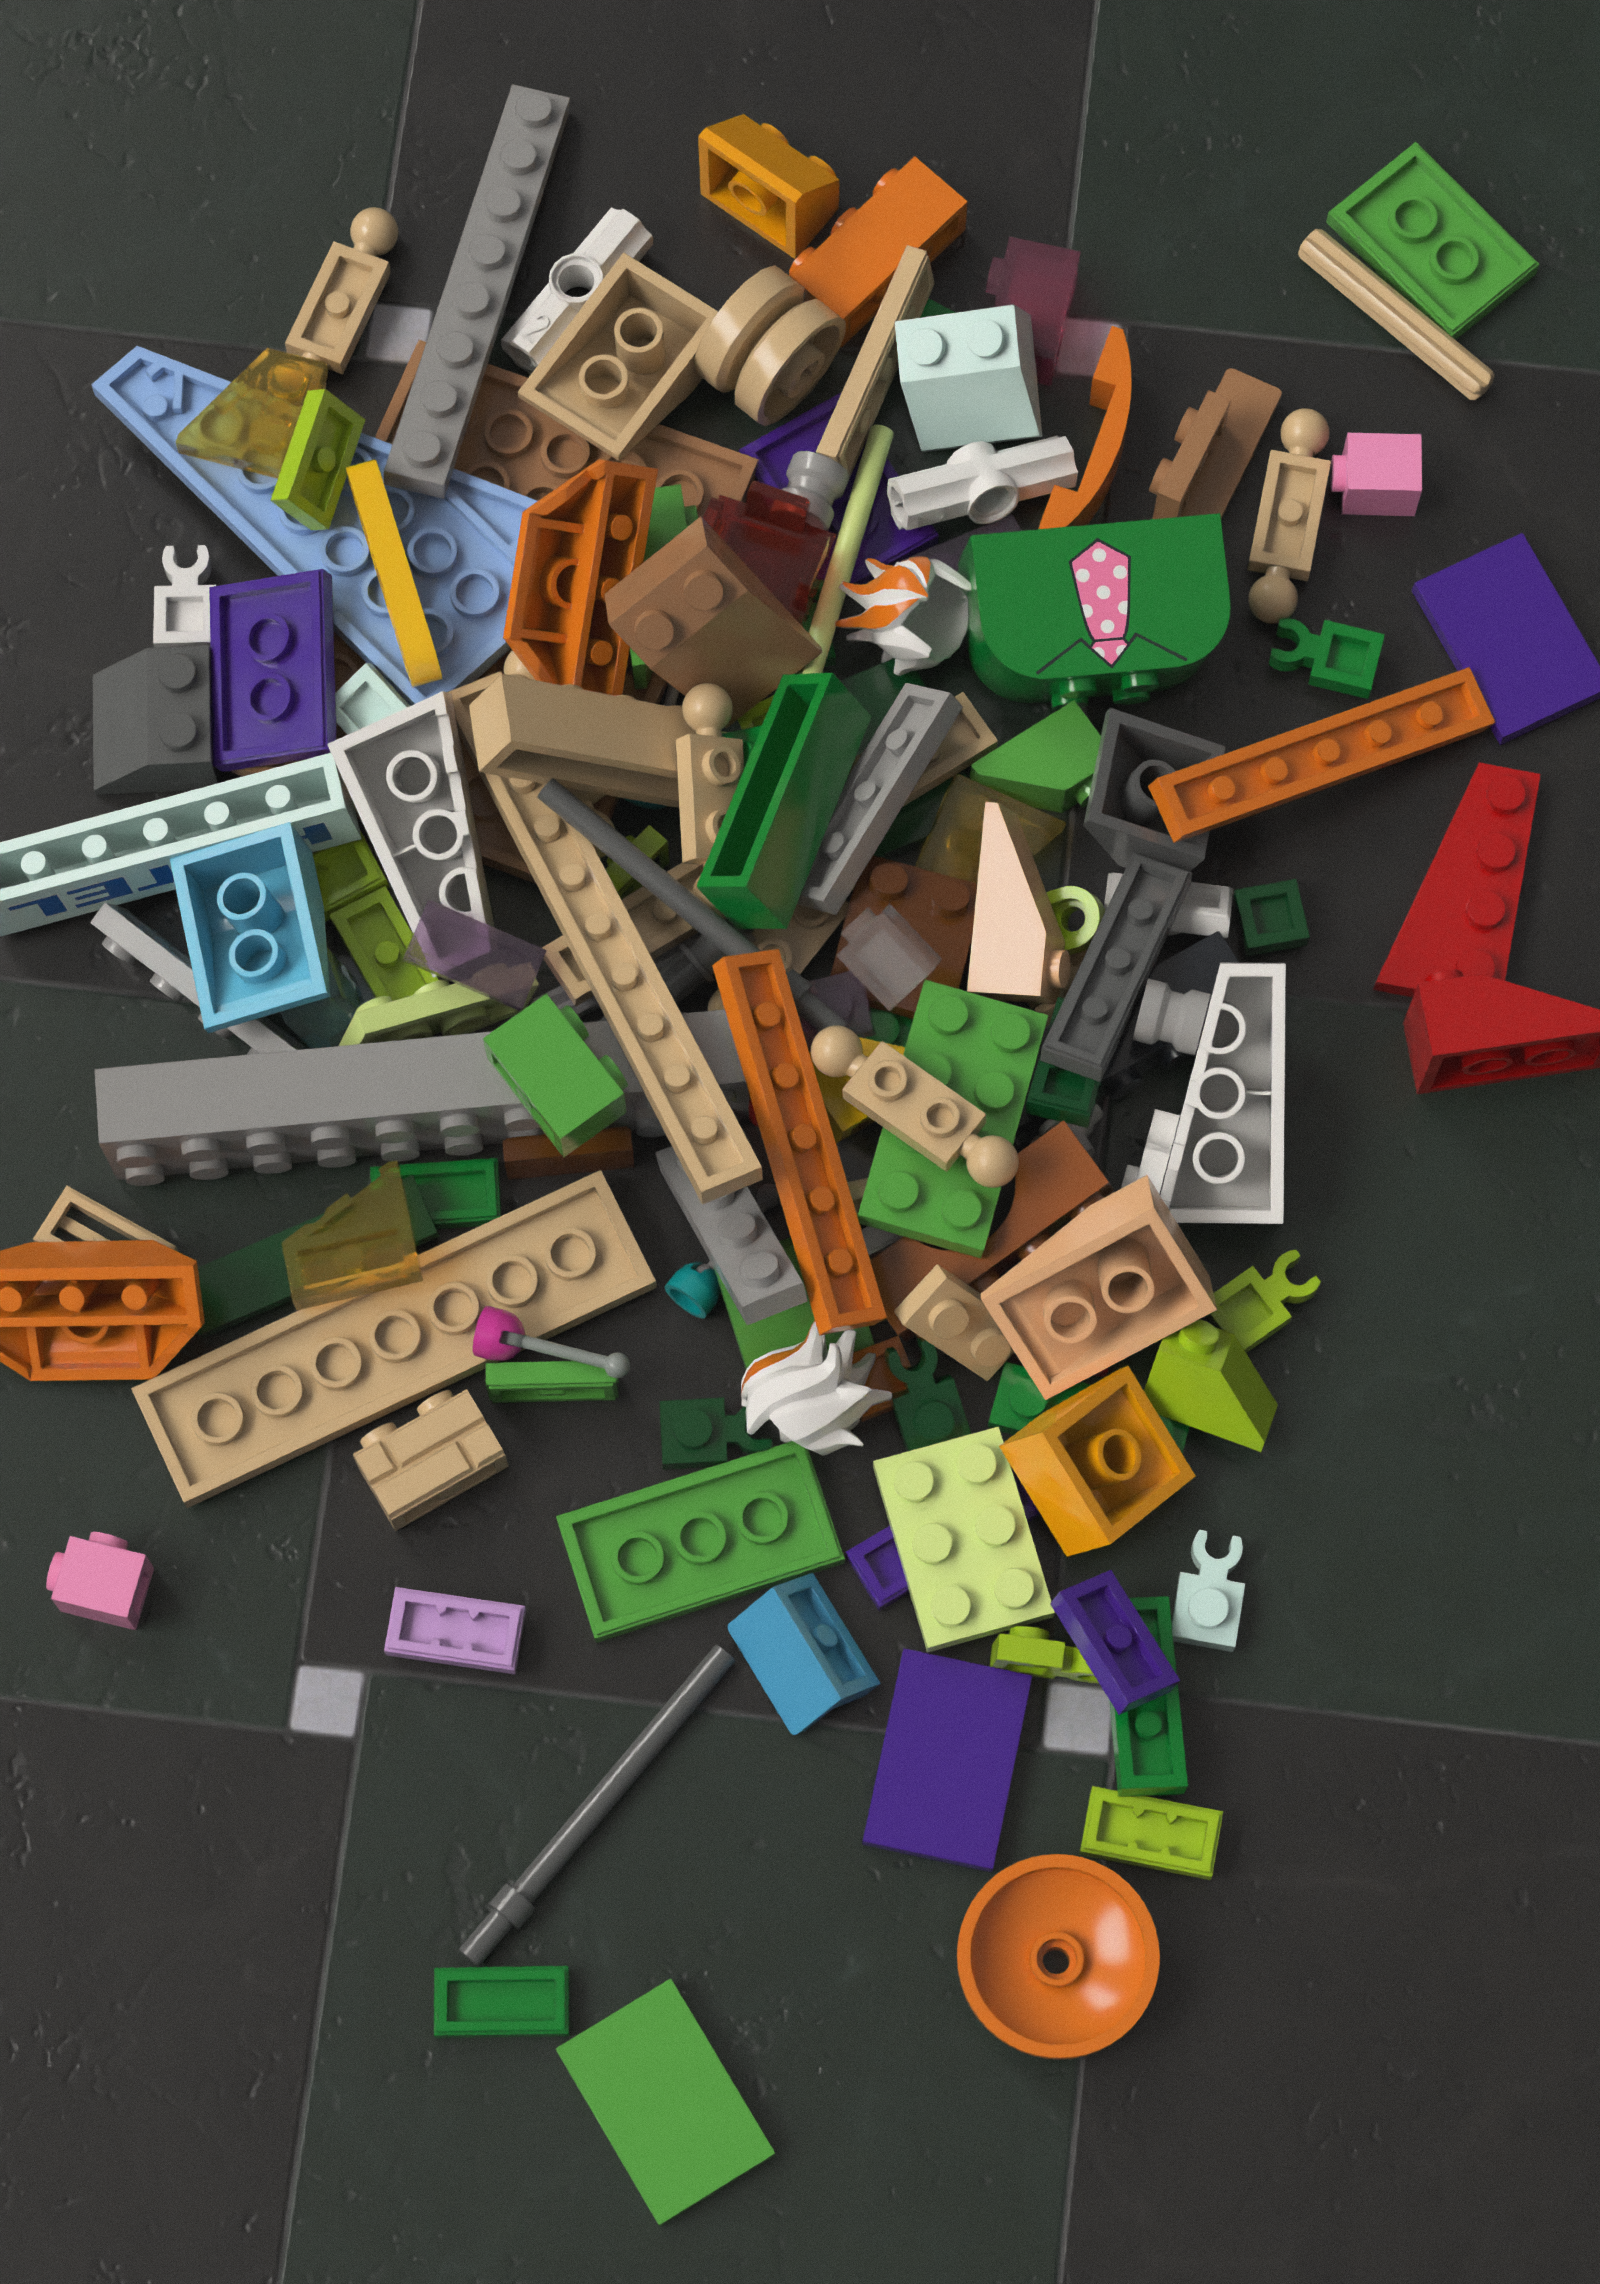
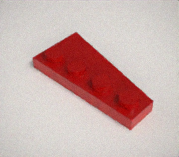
M1479 762L1375 982L1373 990L1413 998L1418 983L1425 982V978L1431 974L1445 970H1460L1463 972V976L1484 974L1505 981L1541 774Z

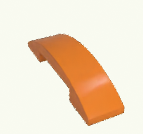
M1111 326L1092 379L1089 405L1107 410L1079 490L1076 492L1054 485L1038 529L1088 525L1101 506L1117 472L1127 430L1132 388L1129 349L1124 330Z

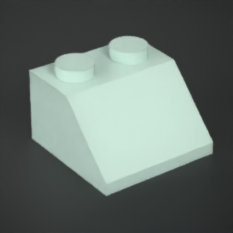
M1007 305L895 321L900 383L922 452L961 448L972 442L999 443L1042 437L1032 322L1029 313L1016 305Z

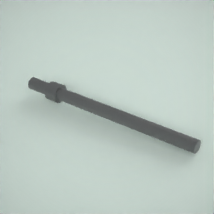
M552 778L542 788L537 796L539 800L727 956L761 951L557 780ZM794 969L789 972L786 971L800 1017L818 1032L829 1026L839 1025L846 1027L848 1025L847 1021L810 991L813 985Z
M715 1645L512 1887L505 1883L488 1904L492 1908L491 1912L458 1949L469 1961L479 1967L512 1927L519 1930L533 1914L536 1908L532 1903L735 1663L734 1658L718 1645Z

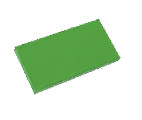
M793 1441L556 1516L596 1643L845 1563V1558L809 1451Z

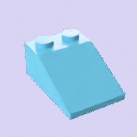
M291 822L170 858L201 1016L207 1033L330 997L324 905L313 854Z

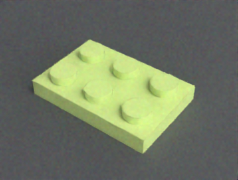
M999 1426L873 1461L874 1473L927 1653L1007 1631L1014 1626H1025L1050 1619L1055 1614L1054 1609L1050 1605L1051 1598L1011 1465L999 1447L1004 1443Z

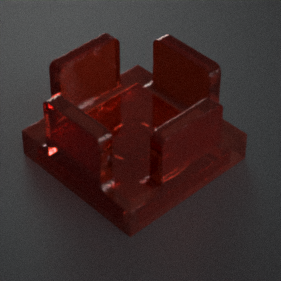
M758 481L751 483L746 503L720 495L718 499L712 497L703 516L704 520L803 627L835 547L836 534L811 526L808 523L809 499Z

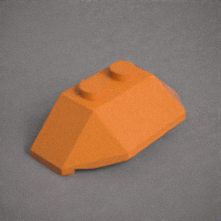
M599 459L522 512L503 639L536 681L557 685H577L583 690L613 696L623 694L630 647L609 626L604 594L644 562L658 469Z
M155 1240L29 1242L0 1251V1362L29 1381L150 1380L158 1376L205 1323L197 1261Z

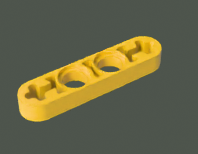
M373 459L345 467L353 499L411 686L414 688L442 680L437 654L377 461Z

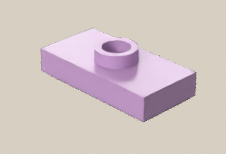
M395 1587L384 1652L387 1656L516 1674L526 1608L522 1605Z

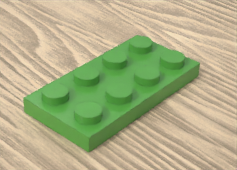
M924 980L903 1056L986 1114V1124L977 1134L981 1138L991 1135L1000 1136L1007 1139L1013 1145L1048 1015ZM882 1127L857 1217L859 1224L981 1259L1001 1187L988 1188L975 1182L968 1172L966 1159L961 1155L947 1172Z

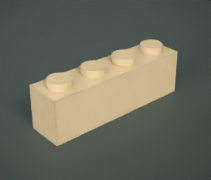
M500 674L469 705L479 772L547 784L554 778L565 788L679 808L676 739L689 733L696 734V731L686 723L682 713V706L680 705L665 706L639 701L629 695L613 696L583 690L577 685L546 683L531 680L521 674Z

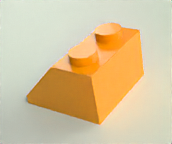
M745 114L705 127L699 134L701 195L792 258L796 259L839 209L840 179L837 178L833 169L822 159L816 156H809L807 158L791 147L785 136L772 125L767 123L759 125Z
M1129 1366L1120 1368L1043 1412L999 1446L1066 1557L1112 1544L1195 1477L1194 1472Z

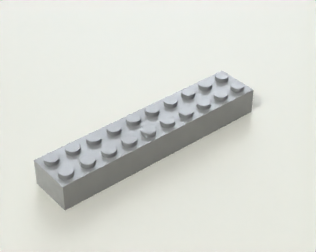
M725 1009L682 1013L737 1121L749 1120V1091ZM608 1021L583 1023L590 1036L584 1040L586 1045L597 1059H600L605 1054L608 1055L620 1069L628 1083V1087L622 1090L625 1094L627 1113L606 1128L627 1126V1128H631V1131L636 1130V1134L642 1137L665 1136L666 1134ZM491 1032L94 1069L99 1145L116 1179H126V1183L135 1186L155 1185L164 1181V1175L190 1173V1177L194 1179H218L228 1175V1169L254 1167V1171L258 1173L274 1174L290 1170L292 1163L318 1161V1165L322 1167H344L354 1164L356 1157L381 1155L382 1159L386 1161H407L419 1157L420 1151L445 1149V1152L450 1155H471L481 1152L484 1149L483 1145L503 1143L502 1140H506V1138L542 1135L545 1133L487 1059L483 1038Z

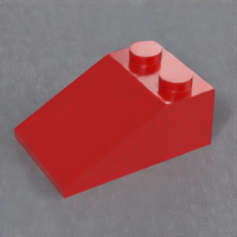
M1445 970L1427 976L1425 982L1418 983L1403 1022L1417 1094L1600 1068V1009L1484 974L1463 976V972L1460 970Z

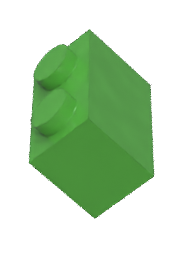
M546 993L485 1036L483 1042L489 1062L564 1158L627 1113L625 1094L622 1090L628 1087V1083L620 1069L608 1055L605 1054L600 1059H597L586 1045L584 1040L590 1037L589 1033L574 1010L568 1005L559 1010Z

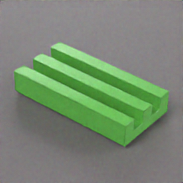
M576 1361L485 1363L486 1389L489 1400H492L493 1403L596 1401L619 1398L618 1378L610 1377L603 1368Z

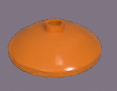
M1049 1854L1035 1856L1019 1861L996 1874L983 1886L970 1904L964 1916L957 1943V1968L960 1984L965 1998L978 2020L989 2032L1006 2045L1022 2053L1045 2059L1061 2060L1087 2056L1105 2049L1122 2038L1132 2029L1146 2010L1154 1993L1159 1973L1160 1951L1156 1928L1145 1903L1138 1893L1121 1876L1106 1866L1073 1855ZM1053 1950L1064 1953L1068 1959L1066 1971L1060 1974L1049 1972L1043 1964V1957L1046 1953Z

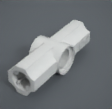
M611 207L573 254L563 256L554 263L549 273V283L501 339L502 349L513 359L517 366L532 374L623 252L638 262L653 245V236L642 225L640 219L625 209L616 210ZM574 287H584L590 290L589 293L581 297H571L565 294L566 291Z
M1054 436L996 451L991 443L984 441L972 442L954 452L948 459L947 464L888 479L887 495L891 506V515L899 530L905 529L907 531L969 515L974 523L990 524L1009 515L1019 501L1050 494L1054 485L1067 489L1076 487L1078 471L1075 465L1074 451L1066 436Z

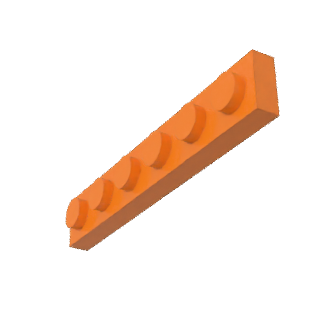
M1470 667L1158 777L1148 787L1173 843H1177L1484 732L1495 721Z
M779 949L725 956L713 964L712 967L819 1336L875 1325L886 1319L887 1316Z

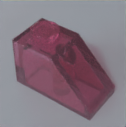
M1009 237L1004 259L993 257L986 293L996 295L995 307L1016 305L1031 315L1037 381L1039 384L1052 386L1077 284L1081 252Z

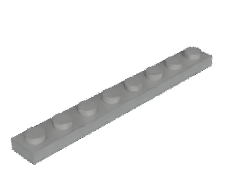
M514 84L511 86L384 468V485L442 499L445 497L569 115V97Z

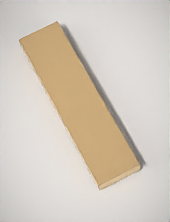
M906 246L816 450V453L827 456L841 464L847 470L849 476L852 474L870 428L874 424L899 366L895 321L920 318L934 287L933 273L926 250Z

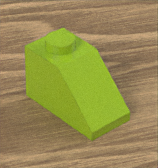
M1200 1319L1162 1339L1144 1389L1158 1415L1259 1452L1263 1449L1278 1406L1235 1334L1216 1328L1212 1324Z

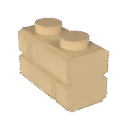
M467 1389L453 1396L450 1390H445L431 1396L418 1406L419 1417L398 1429L393 1422L375 1428L361 1439L360 1443L363 1449L353 1454L360 1472L395 1531L509 1467L502 1447Z

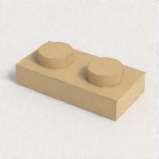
M938 1264L894 1310L905 1327L986 1381L1014 1353V1350L982 1302L981 1293Z

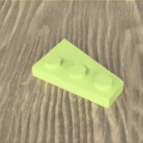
M530 963L508 969L505 964H495L478 971L469 980L451 985L448 980L434 981L418 989L414 995L392 1001L389 996L377 997L363 1003L356 1009L339 1046L429 1038L439 1032H442L443 1036L469 1034L524 1010L539 984Z

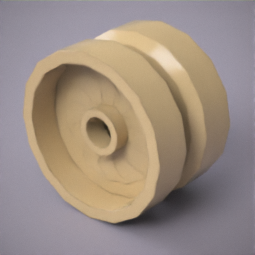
M773 265L760 270L745 281L713 318L699 342L694 357V371L723 393L735 389V405L757 423L767 426L778 422L791 412L822 378L839 351L846 333V321L818 299L804 302V287L782 269Z

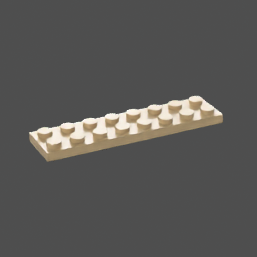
M599 1170L131 1389L186 1508H189L486 1368L485 1363L500 1362L473 1355L474 1333L485 1306L507 1310L515 1314L522 1322L526 1336L547 1340L657 1288L656 1280L602 1171Z

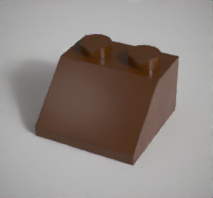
M873 855L855 884L826 995L913 1019L924 980L961 990L970 962L977 883Z

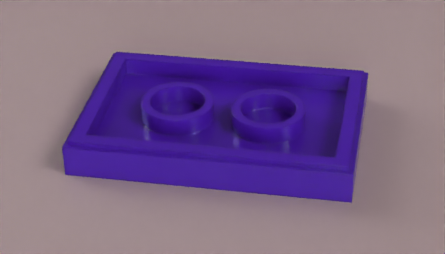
M841 393L738 450L739 453L759 459L754 483L770 507H772L778 491L788 486L789 480L786 472L793 454L799 451L816 453ZM865 444L843 496L834 500L831 506L834 511V518L827 534L823 536H809L784 526L816 576L823 581L826 577ZM886 459L850 579L852 584H867L875 579L865 563L867 558L876 559L885 565H895L897 561L901 562L915 557L938 544L939 534L932 524L907 531L905 529L899 530L891 515L887 486L888 479L898 477L899 475L888 459Z
M1523 533L1414 583L1412 593L1456 670L1460 671L1470 667L1494 718L1495 723L1490 729L1499 745L1600 699V665Z
M324 569L209 587L213 766L225 772L305 760L331 753L327 744L337 740L332 575Z
M903 1648L862 1845L992 1872L1032 1675Z

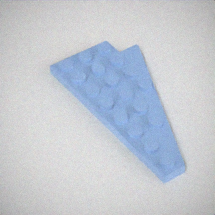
M139 346L132 349L91 384L94 395L274 573L281 576L324 569L332 575L334 632L366 663L372 664L410 706L442 691L449 692L474 682L511 649L503 639L522 512L536 503L537 500L457 469L453 470L444 499L384 485L442 673V680L412 688L353 499L348 477H346L330 528L326 530L311 531L270 501L301 409ZM361 433L350 466L376 459L384 483V468L392 444Z

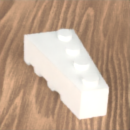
M442 691L328 743L327 745L432 976H442L499 950L452 694Z
M1220 962L1160 1193L1161 1198L1177 1223L1283 1224L1285 963Z

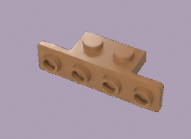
M1229 368L1226 370L1216 392L1208 390L1199 410L1188 407L1174 441L1181 443V446L1173 461L1167 458L1162 459L1149 488V492L1157 495L1152 519L1220 513L1222 519L1280 402L1282 392L1279 388L1236 369Z

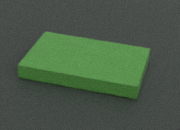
M1417 142L1412 144L1329 211L1326 223L1386 283L1455 340L1535 276L1540 265Z
M671 1978L556 2048L559 2057L659 2227L776 2155Z

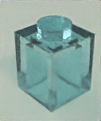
M328 948L330 997L281 1011L284 1022L311 1049L334 1047L340 1044L356 1009L364 1003L356 977Z

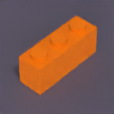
M915 156L902 169L893 168L885 173L876 184L872 197L858 210L855 207L846 210L835 222L831 235L817 249L812 246L805 249L790 267L789 276L804 287V302L818 299L846 321V333L841 343V348L877 314L907 245L926 250L931 263L966 230L968 201Z

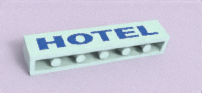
M324 754L0 842V937L99 910L105 902L119 905L175 890L170 858L287 822H291L312 852L362 839L354 802L332 754Z

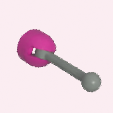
M485 1306L477 1322L473 1339V1355L492 1361H505L513 1358L520 1352L521 1348L603 1368L612 1378H622L630 1370L628 1357L620 1352L605 1356L526 1336L522 1322L515 1314L507 1310Z

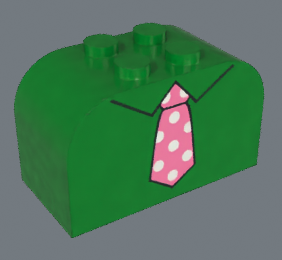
M1220 513L971 535L958 561V571L971 583L972 589L967 591L968 630L965 634L970 663L979 679L991 691L1015 702H1051L1053 710H1059L1073 700L1076 701L1080 708L1089 705V698L1113 696V703L1117 705L1146 702L1151 699L1150 692L1172 689L1192 677L1218 645L1229 623L1231 605Z

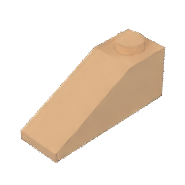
M985 802L967 992L998 1001L1056 1004L1057 998L1060 997V988H1066L1069 982L1071 969L1069 953L1067 950H1064L1065 941L1017 814L999 803Z

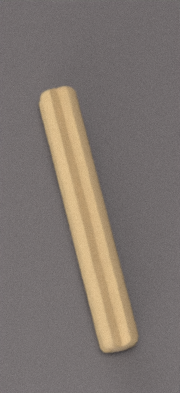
M1315 229L1304 239L1298 252L1300 259L1469 400H1477L1489 389L1495 376L1489 367L1322 229Z

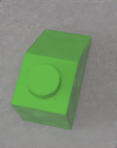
M1073 700L971 764L970 781L979 798L1059 813L1065 812L1077 803L1081 807H1087L1101 736L1076 701Z

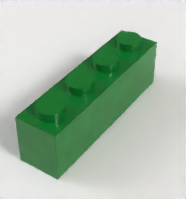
M834 673L782 675L696 887L737 929L788 928L872 717Z

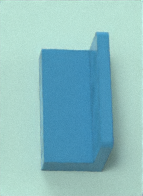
M813 1573L772 1587L728 1624L729 1633L792 1735L805 1732L832 1709L866 1696L881 1684Z

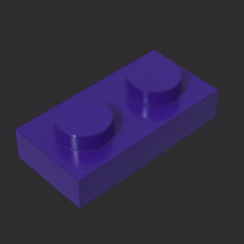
M1112 1570L1060 1591L1050 1603L1118 1715L1171 1692L1179 1683L1180 1679Z

